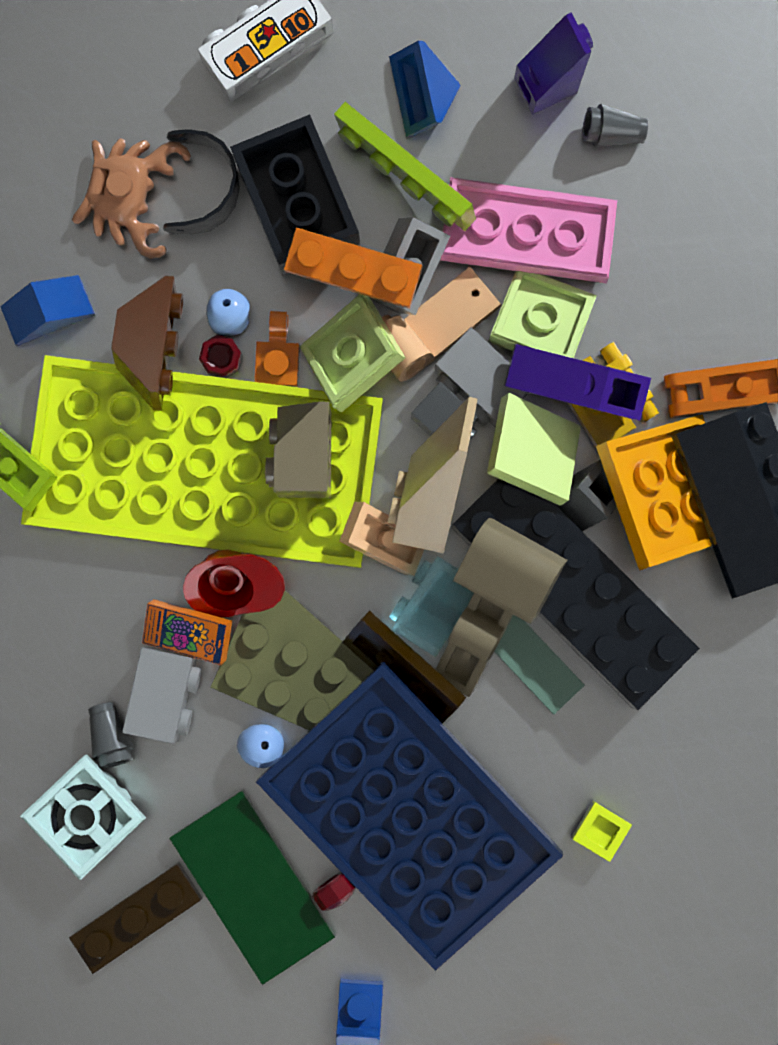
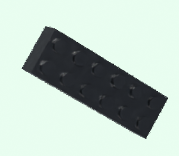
M497 479L451 526L470 546L482 525L489 518H492L567 559L539 616L632 709L639 710L700 649L590 538L549 500Z

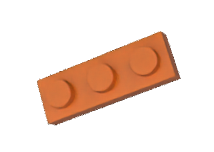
M296 227L284 271L410 309L423 266L419 263Z

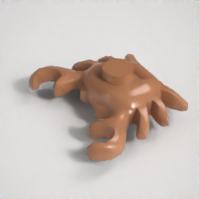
M120 138L112 146L109 157L105 159V152L101 143L97 140L92 141L93 170L85 198L75 212L72 221L74 224H80L94 210L93 229L96 237H101L103 234L105 220H107L110 233L117 245L122 246L125 244V239L120 230V227L123 226L129 231L136 249L142 256L149 259L162 257L166 254L167 248L160 245L156 248H150L146 245L147 236L152 233H158L159 226L153 223H141L137 220V217L148 211L145 200L147 193L154 187L153 181L149 178L150 171H158L167 176L174 175L173 168L166 162L167 157L172 153H178L184 161H189L191 155L188 149L180 142L169 141L142 159L138 157L150 147L147 140L136 143L125 155H122L126 142Z

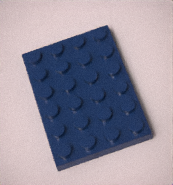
M384 662L256 781L266 794L435 971L563 857V851Z

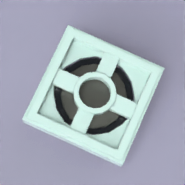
M87 754L20 816L79 880L86 876L146 818L130 801L131 797L125 788L119 787L114 776L106 771L103 772Z

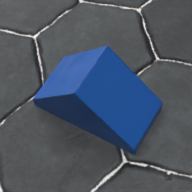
M79 275L30 282L0 306L16 346L95 316Z

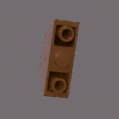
M164 276L117 309L111 346L116 369L153 410L162 411L164 395L171 396L173 370L168 369L169 357H176L178 350V331H173L174 319H181L183 313V294L176 292L174 276Z

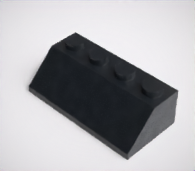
M767 402L672 436L732 599L778 583V431Z

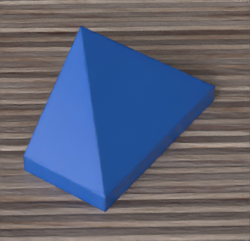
M418 40L389 56L406 137H413L442 123L461 86L424 41Z

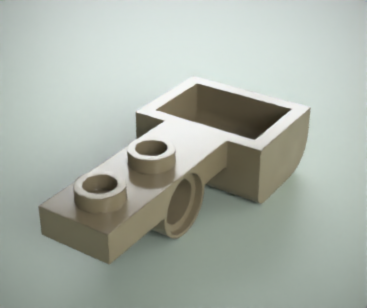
M489 518L476 534L454 577V582L474 592L454 626L448 639L449 643L435 670L462 694L470 697L513 615L532 624L539 615L567 559L498 521Z

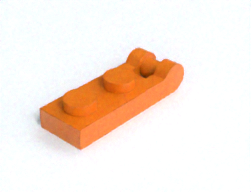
M778 359L665 375V389H670L672 404L668 405L670 418H682L698 414L749 408L767 402V405L778 404ZM687 386H699L700 400H688Z

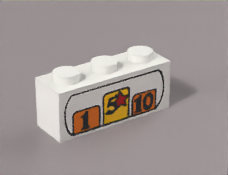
M269 0L260 7L254 5L247 8L238 16L237 22L225 31L218 29L209 34L203 40V46L198 48L202 63L231 103L333 34L332 18L319 0Z

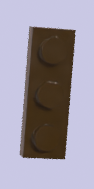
M370 610L342 641L373 671L384 662L442 724L466 699L458 689Z
M178 862L72 934L69 939L91 973L94 974L194 906L203 897Z

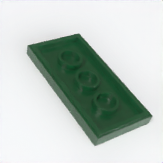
M244 790L238 792L169 838L262 985L335 938L334 931Z

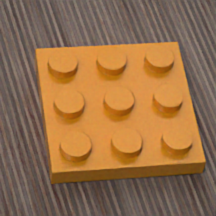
M703 414L606 441L596 446L639 571L712 546L672 436L704 424Z

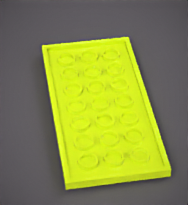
M45 355L31 455L58 478L33 511L23 509L21 524L215 550L229 549L246 554L361 568L363 553L339 541L354 502H365L370 505L383 398L360 396L343 412H340L333 408L327 395L322 390L173 372L171 396L164 395L162 411L153 410L116 369L115 364ZM313 402H329L332 412L331 498H279L273 491L274 487H269V484H266L265 478L266 457H274V446L276 445L269 442L270 418H277L278 407Z

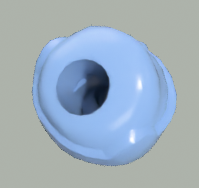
M222 289L215 292L210 297L206 309L208 323L213 332L220 336H236L242 333L249 324L250 304L248 299L233 289Z
M257 724L250 726L237 739V750L240 756L251 766L257 768L271 767L283 755V736L271 725ZM262 742L266 743L265 750L261 748Z

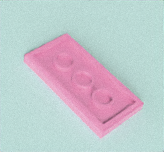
M450 177L449 186L473 204L476 220L466 231H463L455 223L451 227L444 224L443 232L450 235V238L440 261L607 284L610 272L617 200Z

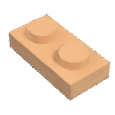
M354 502L339 542L404 575L415 576L424 549L393 543L396 525L388 523L389 515L365 502Z

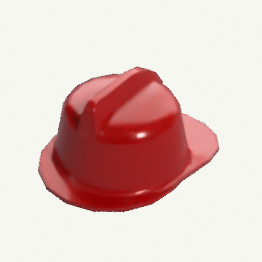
M229 549L218 550L208 555L203 562L195 565L186 574L183 583L184 597L192 609L221 618L261 612L273 608L281 601L285 591L284 578L276 566L264 558L241 554Z

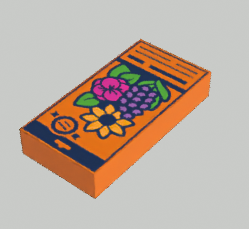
M153 599L147 603L142 643L222 665L227 660L232 620Z

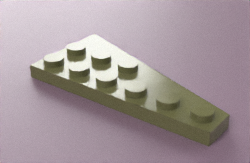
M285 590L281 601L273 608L261 612L242 614L229 643L227 660L219 666L210 688L310 730L369 676L373 670Z

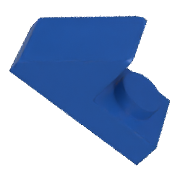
M340 979L336 1045H380L382 981Z

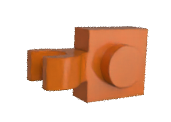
M270 311L269 342L256 341L255 382L298 387L299 343H287L289 322L287 312Z

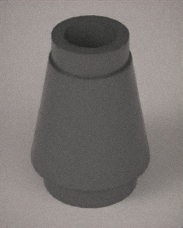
M599 104L597 108L588 107L583 122V140L592 142L594 147L643 144L646 140L648 132L647 118H642L603 104Z
M113 702L102 703L89 708L92 760H97L100 769L112 768L132 761L131 750L135 747L129 735L122 733L124 725L115 710Z

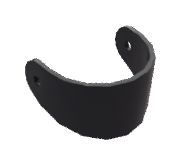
M191 129L170 131L167 133L168 140L183 144H198L211 147L225 157L232 169L233 177L229 192L216 209L202 218L163 225L164 231L173 234L193 235L210 232L223 224L236 207L240 186L234 156L222 140L208 132Z

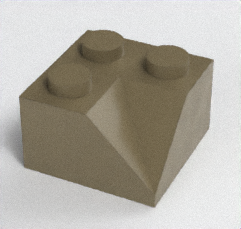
M313 402L278 407L277 418H270L269 442L276 445L274 446V457H266L265 478L266 484H269V487H274L273 491L279 498H331L332 412L329 402Z

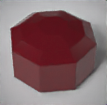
M215 335L202 344L199 360L210 376L227 378L239 370L242 353L232 338Z
M338 872L320 885L312 893V898L321 911H329L347 902L355 892L356 887L342 872Z

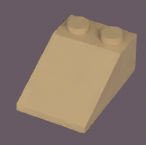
M468 397L411 455L408 472L399 471L394 496L402 497V499L393 497L388 517V523L396 525L393 543L444 553L467 457L477 398Z

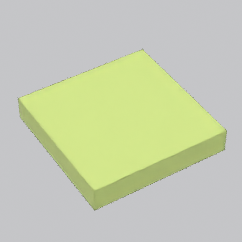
M515 271L488 342L513 351L515 344L574 358L597 295L545 275Z
M361 294L299 346L333 408L340 412H343L406 358L370 297Z
M511 393L506 394L500 401L487 474L561 506L569 501L581 426Z

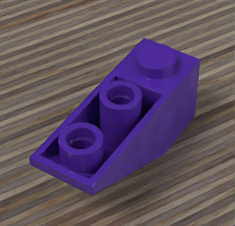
M572 12L566 14L516 66L514 79L532 115L577 94L592 52L593 41L587 27L583 23L578 25Z
M515 344L504 386L640 421L651 378Z

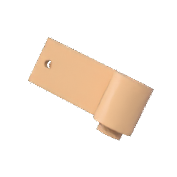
M468 267L418 308L416 315H409L405 319L400 315L393 317L390 315L382 316L383 321L406 357L391 370L399 381H406L421 372L452 347L470 327L474 329L502 306L471 267Z

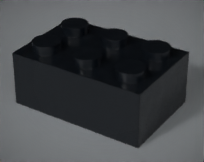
M310 114L230 146L235 163L282 276L288 274L284 271L296 227L354 245L360 244L358 228Z

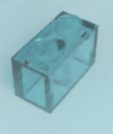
M438 556L432 564L424 560L412 579V582L418 585V588L410 600L402 596L389 616L391 620L396 622L392 628L394 632L435 657L443 647L474 592L453 581L458 568Z

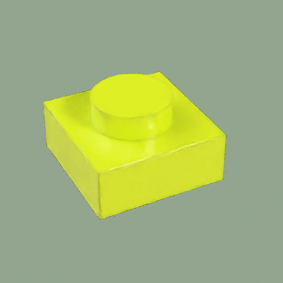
M592 801L571 838L610 862L632 824Z

